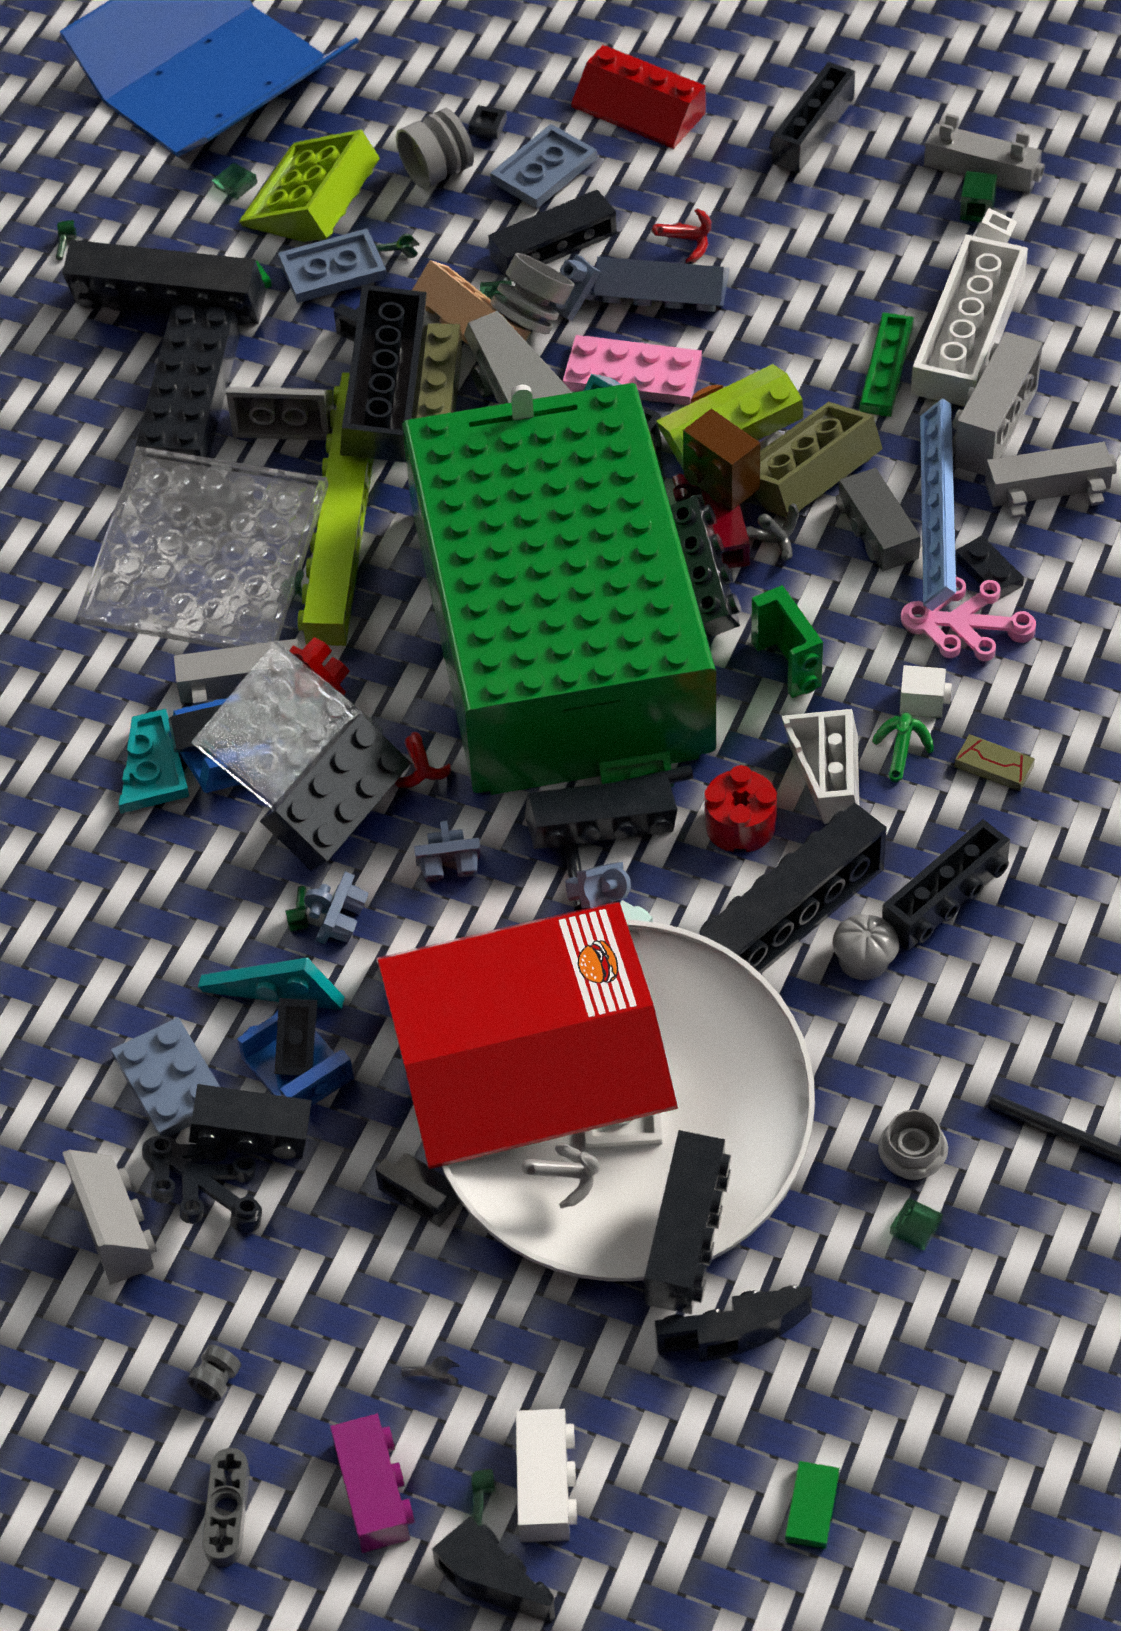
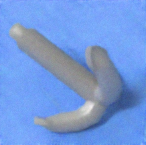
M566 1143L557 1144L555 1150L560 1156H564L572 1162L527 1159L522 1163V1171L528 1175L580 1179L578 1187L565 1200L559 1203L561 1209L575 1206L588 1196L593 1187L594 1175L600 1169V1163L594 1156L587 1152H581Z

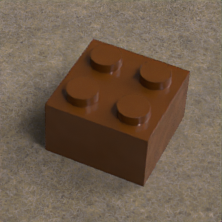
M711 408L683 430L684 477L692 485H697L707 492L714 501L722 503L730 510H733L760 489L761 443Z

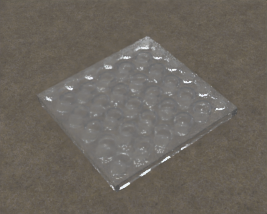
M137 446L77 614L79 623L222 649L278 641L329 486L327 477Z

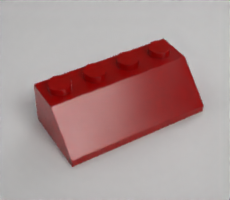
M602 45L586 62L571 106L579 111L675 149L706 114V85Z

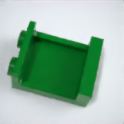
M781 585L752 597L751 642L757 651L777 644L788 660V694L791 698L802 694H809L816 688L821 687L823 641L784 586Z

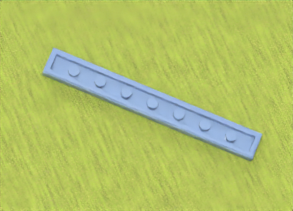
M945 399L939 400L920 416L923 606L931 611L956 594L951 403Z

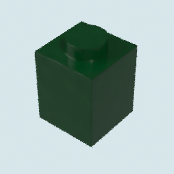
M966 171L961 196L960 220L982 222L988 208L993 210L997 174Z

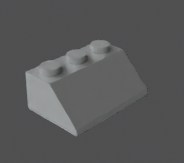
M237 386L226 388L233 438L326 440L327 433L331 434L332 432L330 428V411L334 409L332 389Z
M76 1150L62 1152L74 1192L109 1284L112 1285L154 1269L151 1253L157 1252L150 1230L142 1232L139 1222L145 1219L138 1199L130 1200L126 1192L133 1188L125 1167L118 1170L113 1156Z

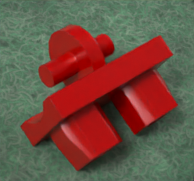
M315 637L303 650L293 645L287 652L301 668V670L296 671L293 675L295 681L293 682L292 690L301 699L309 697L316 699L320 696L319 690L323 692L330 691L337 699L341 700L346 691L340 684L350 670L345 664L334 657H331L327 664L323 666L322 663L331 654L332 650L325 642Z

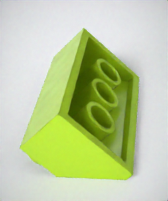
M772 364L657 420L656 424L683 469V430L711 408L758 441L803 419V399L788 374Z

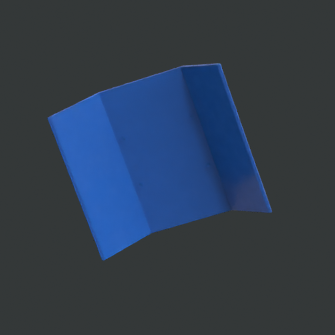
M109 0L59 31L103 103L178 158L207 143L359 43V39L355 37L329 53L323 54L253 6L250 0Z

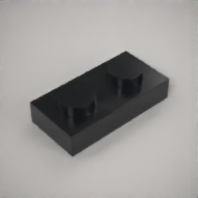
M982 535L955 550V560L980 585L986 580H994L1000 585L999 599L1023 587L1024 576ZM986 590L989 594L995 593L993 590Z
M279 998L274 1074L302 1075L313 1068L317 1000Z

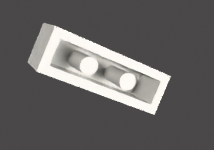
M565 1409L516 1411L518 1527L520 1542L570 1540L569 1525H577L576 1499L569 1500L568 1487L576 1486L575 1461L567 1462V1449H575L574 1424H566Z

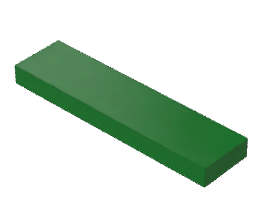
M882 312L860 401V412L892 417L913 330V316Z

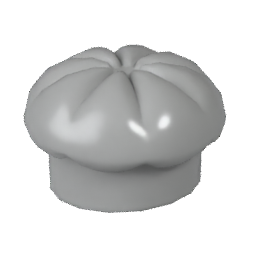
M858 914L847 918L838 925L832 939L833 948L838 956L840 967L844 973L859 980H870L881 976L888 968V964L894 960L899 950V940L893 926L883 918L875 915Z
M912 1109L903 1111L892 1119L880 1136L878 1150L884 1165L890 1172L905 1179L919 1180L935 1174L942 1167L948 1155V1143L940 1129V1125L933 1116L925 1111Z

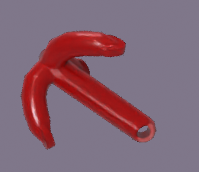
M699 208L694 211L698 215L701 223L700 227L679 222L673 225L655 224L652 227V233L655 236L697 241L695 250L686 259L687 263L700 259L708 247L707 235L711 230V220L707 213Z
M412 732L410 736L406 737L405 746L415 771L409 776L399 777L394 783L397 787L411 788L420 784L424 779L442 780L450 775L451 764L449 763L440 768L429 766L420 734Z

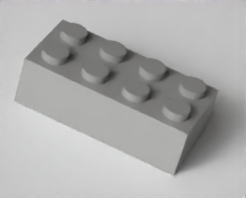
M1005 331L999 344H993L989 354L988 365L981 366L976 387H970L965 399V408L957 411L953 421V428L957 429V433L952 441V451L955 452V467L986 476L987 460L1002 458L1038 389L1043 342Z

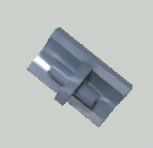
M577 254L573 260H565L560 268V273L574 283V288L565 305L549 302L551 307L571 321H573L585 299L594 300L596 295H594V291L591 288L601 273L600 270L589 264L585 258Z
M440 821L441 832L427 833L428 844L414 846L416 866H420L425 882L444 879L442 863L456 861L458 877L477 875L478 858H481L479 838L464 839L463 829L449 831L447 821Z
M614 862L578 871L577 877L568 878L565 881L567 899L569 901L580 900L581 908H591L628 898L627 895L631 890V880L626 871L623 870V862Z
M345 871L333 896L329 894L331 887L327 884H321L319 889H310L306 892L304 903L311 909L309 916L318 919L321 913L326 914L315 939L316 941L326 944L330 936L337 940L349 942L357 920L341 914L340 911L344 908L360 915L369 895L368 892L352 885L355 875Z

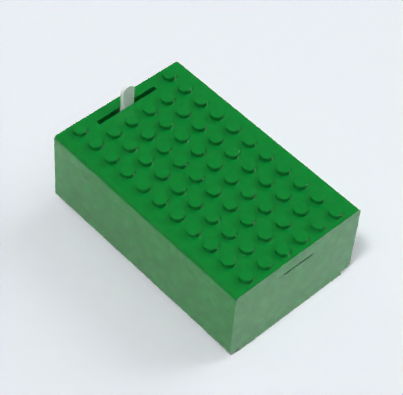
M628 383L533 399L529 386L518 385L511 391V403L405 420L402 423L411 507L473 791L475 793L490 791L491 795L599 777L597 762L661 751H669L671 764L697 760L701 754L714 752L716 750V669L637 385Z

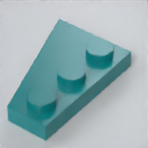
M166 709L132 717L127 746L128 757L122 778L123 789L118 804L120 814L190 797L179 754L174 752L173 742L169 736V717Z

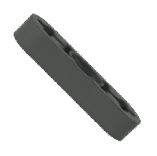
M225 1448L217 1452L211 1461L202 1545L207 1560L217 1567H227L234 1564L242 1552L250 1470L246 1456L236 1448ZM234 1462L237 1469H234L232 1472L231 1481L233 1486H227L224 1469L228 1468L229 1463ZM225 1498L235 1500L238 1506L232 1514L222 1516L215 1512V1506L220 1500ZM220 1528H225L229 1545L225 1546L224 1552L219 1553L215 1546L220 1543Z

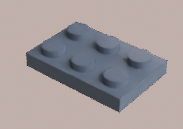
M550 124L490 172L491 183L537 209L597 160V149Z
M368 229L278 252L279 263L297 303L362 286V284L366 285L387 279L386 268Z
M179 1017L111 1049L114 1060L158 1136L169 1137L191 1126L197 1084L220 1087Z

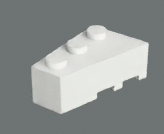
M852 709L781 716L787 741L824 824L829 823L835 813L840 810L844 811L854 802L859 805L858 733Z

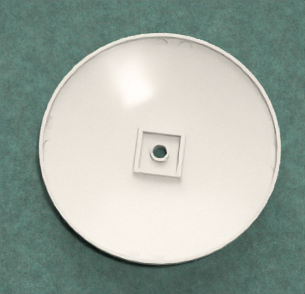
M626 920L655 1007L678 1109L441 1166L446 1179L460 1202L490 1235L510 1250L536 1264L556 1272L580 1278L601 1281L644 1280L678 1130L725 1139V1154L731 1155L730 1180L727 1192H723L721 1203L723 1210L719 1228H715L713 1239L715 1245L712 1260L728 1252L749 1237L770 1217L782 1202L799 1173L812 1133L815 1095L811 1060L804 1037L782 997L764 976L728 948L707 937L683 928L656 922ZM566 1143L581 1152H587L594 1156L600 1163V1169L594 1175L593 1187L588 1196L575 1206L561 1209L559 1203L565 1200L578 1187L580 1179L528 1175L522 1171V1163L527 1159L572 1162L568 1158L560 1156L555 1150L557 1144Z

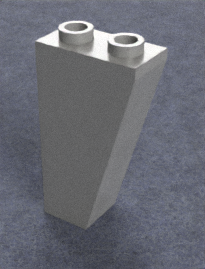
M498 311L468 322L464 336L499 405L511 403V391L518 385L529 386L533 399L573 393Z

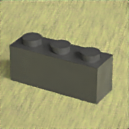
M877 468L841 479L839 481V495H836L838 509L842 514L846 513L853 533L856 537H861L865 543L868 557L872 561L875 560L882 572L919 559L921 536Z

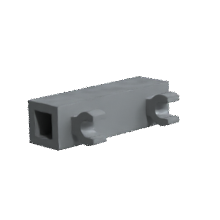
M947 113L945 124L936 123L925 143V167L964 177L966 171L997 174V185L1030 193L1035 182H1040L1044 173L1045 164L1041 163L1042 150L1028 147L1030 134L1018 131L1016 142H1008L957 129L959 116Z
M1105 442L989 459L986 466L985 484L993 507L1009 505L1011 517L1016 518L1026 516L1023 505H1026L1028 501L1087 492L1091 506L1104 504L1102 493L1106 492V489H1110L1112 475L1117 472L1115 456L1113 454L1109 455Z
M298 639L174 656L176 683L181 704L193 702L195 706L208 703V700L271 691L277 692V696L281 698L282 703L292 702L291 689L295 681L293 675L296 671L301 670V668L287 652L293 645L299 648Z

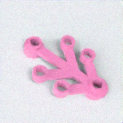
M956 577V587L961 590L956 591V594L933 611L923 606L921 601L910 602L901 611V622L907 631L913 634L925 633L940 648L941 655L946 658H955L959 655L961 640L956 635H946L938 626H949L974 650L976 658L981 661L993 659L996 644L991 638L981 637L972 628L1007 631L1009 637L1018 643L1030 641L1034 637L1036 629L1034 617L1025 611H1019L1011 617L974 614L987 604H993L999 600L1001 588L994 580L984 581L980 585L979 593L951 612L939 610L951 601H959L964 598L966 583ZM993 590L995 593L987 594L984 591ZM919 614V615H923V616H922V617H915L914 615ZM1017 623H1025L1027 625L1022 626ZM953 644L956 647L953 649L946 648L945 645ZM988 647L990 651L985 652L980 650V648Z

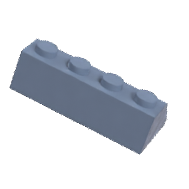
M597 257L596 268L601 273L595 282L594 295L602 296V302L621 304L622 297L634 298L633 305L652 306L653 300L665 301V308L684 309V303L697 304L696 310L715 312L716 305L724 306L730 268Z

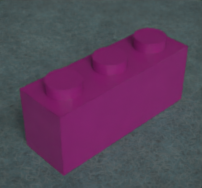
M378 1413L330 1426L362 1553L409 1541L408 1525L415 1523L409 1499L401 1500L398 1488L405 1486L399 1462L391 1464L388 1452L395 1450L390 1427H381Z

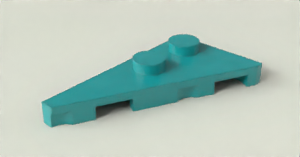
M308 957L203 974L198 984V988L206 993L279 1002V998L317 1000L318 1008L341 1010L345 999L344 995Z

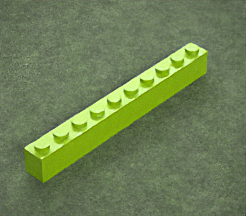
M344 372L341 374L340 386L334 387V405L337 406L336 409H331L330 428L333 431L332 434L327 433L326 452L329 453V457L323 458L322 476L325 478V482L319 483L318 500L321 502V507H316L314 512V525L317 527V533H311L310 551L313 553V558H307L306 577L309 578V583L303 584L302 603L305 604V608L298 612V630L304 631L306 645L314 637L325 642L327 645H347L374 459L340 455L342 424L350 374Z

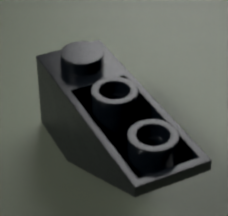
M469 1516L432 1548L435 1566L463 1595L548 1623H552L555 1620V1598L552 1592L544 1583L538 1581L535 1584L525 1574L527 1569L523 1562L514 1553L510 1552L507 1555L498 1546V1538L487 1525L482 1524L479 1526Z

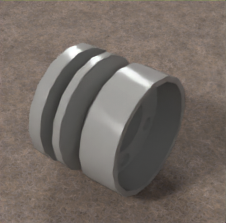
M443 108L435 112V114L424 117L423 123L416 121L397 130L395 137L400 159L411 179L423 189L445 180L447 174L453 176L459 173L460 170L463 171L473 166L474 151L468 133L460 119L448 108Z
M515 253L506 271V275L516 284L513 286L500 283L498 291L504 296L494 294L490 304L514 324L528 330L549 334L553 325L547 319L557 320L559 316L556 310L549 305V302L565 305L574 288V283L550 266L529 256Z

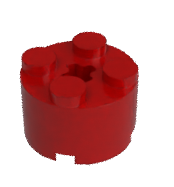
M744 765L735 766L731 771L724 772L715 777L704 793L705 826L709 839L721 849L734 852V848L746 849V852H750L765 846L772 839L776 826L777 792L772 783L763 775L751 771L749 767Z

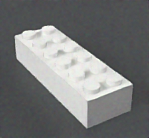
M965 235L913 365L912 395L938 401L945 399L949 403L965 406V399L970 387L975 388L977 385V377L981 366L988 365L989 354L993 344H999L1025 277L1027 247Z

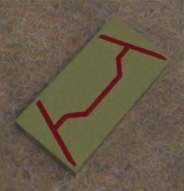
M969 734L955 759L954 767L1021 791L1034 767L1035 758Z

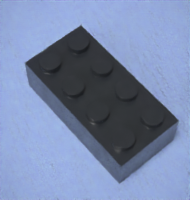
M359 714L343 725L262 817L260 822L312 871L331 858L410 766L411 762L362 714Z
M678 1130L644 1276L645 1305L692 1315L694 1303H702L706 1287L705 1274L707 1266L705 1265L710 1266L715 1245V1242H713L715 1228L718 1229L723 1210V1205H721L723 1192H727L731 1169H729L731 1155L725 1154V1139Z

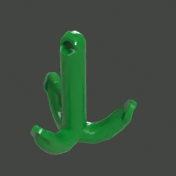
M908 712L888 719L880 726L872 739V742L877 745L889 733L897 729L889 778L894 783L900 782L903 778L912 731L919 736L927 753H933L934 751L933 739L927 727L919 719L912 718V715Z

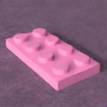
M576 335L563 383L571 391L579 392L584 390L591 374L610 377L621 384H636L641 400L687 406L691 404V398L693 397L702 361V350Z

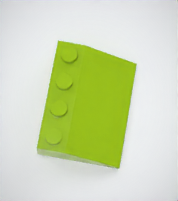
M362 129L294 142L239 222L243 227L301 242L323 241L331 236L333 228L339 219L345 215L347 207L353 198L359 194L365 180L373 173V168L380 157Z

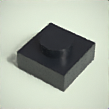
M477 105L468 124L469 134L498 139L507 121V111Z

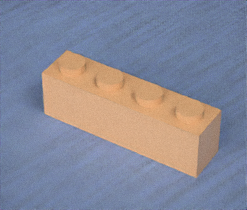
M432 260L428 262L412 289L413 291L427 292L425 310L441 316L439 320L441 324H460L461 340L467 344L464 333L468 322L497 311L490 304L491 300L454 270ZM505 318L526 341L531 331Z

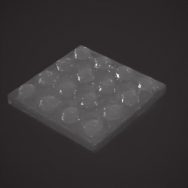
M275 641L191 743L271 808L344 724L362 714L381 734L384 729L278 641Z

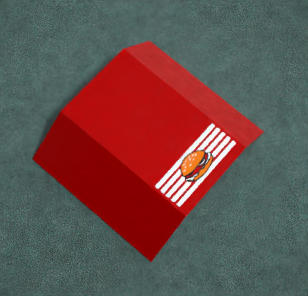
M610 902L591 908H583L376 958L382 975L429 1169L678 1109L655 1007L620 902Z

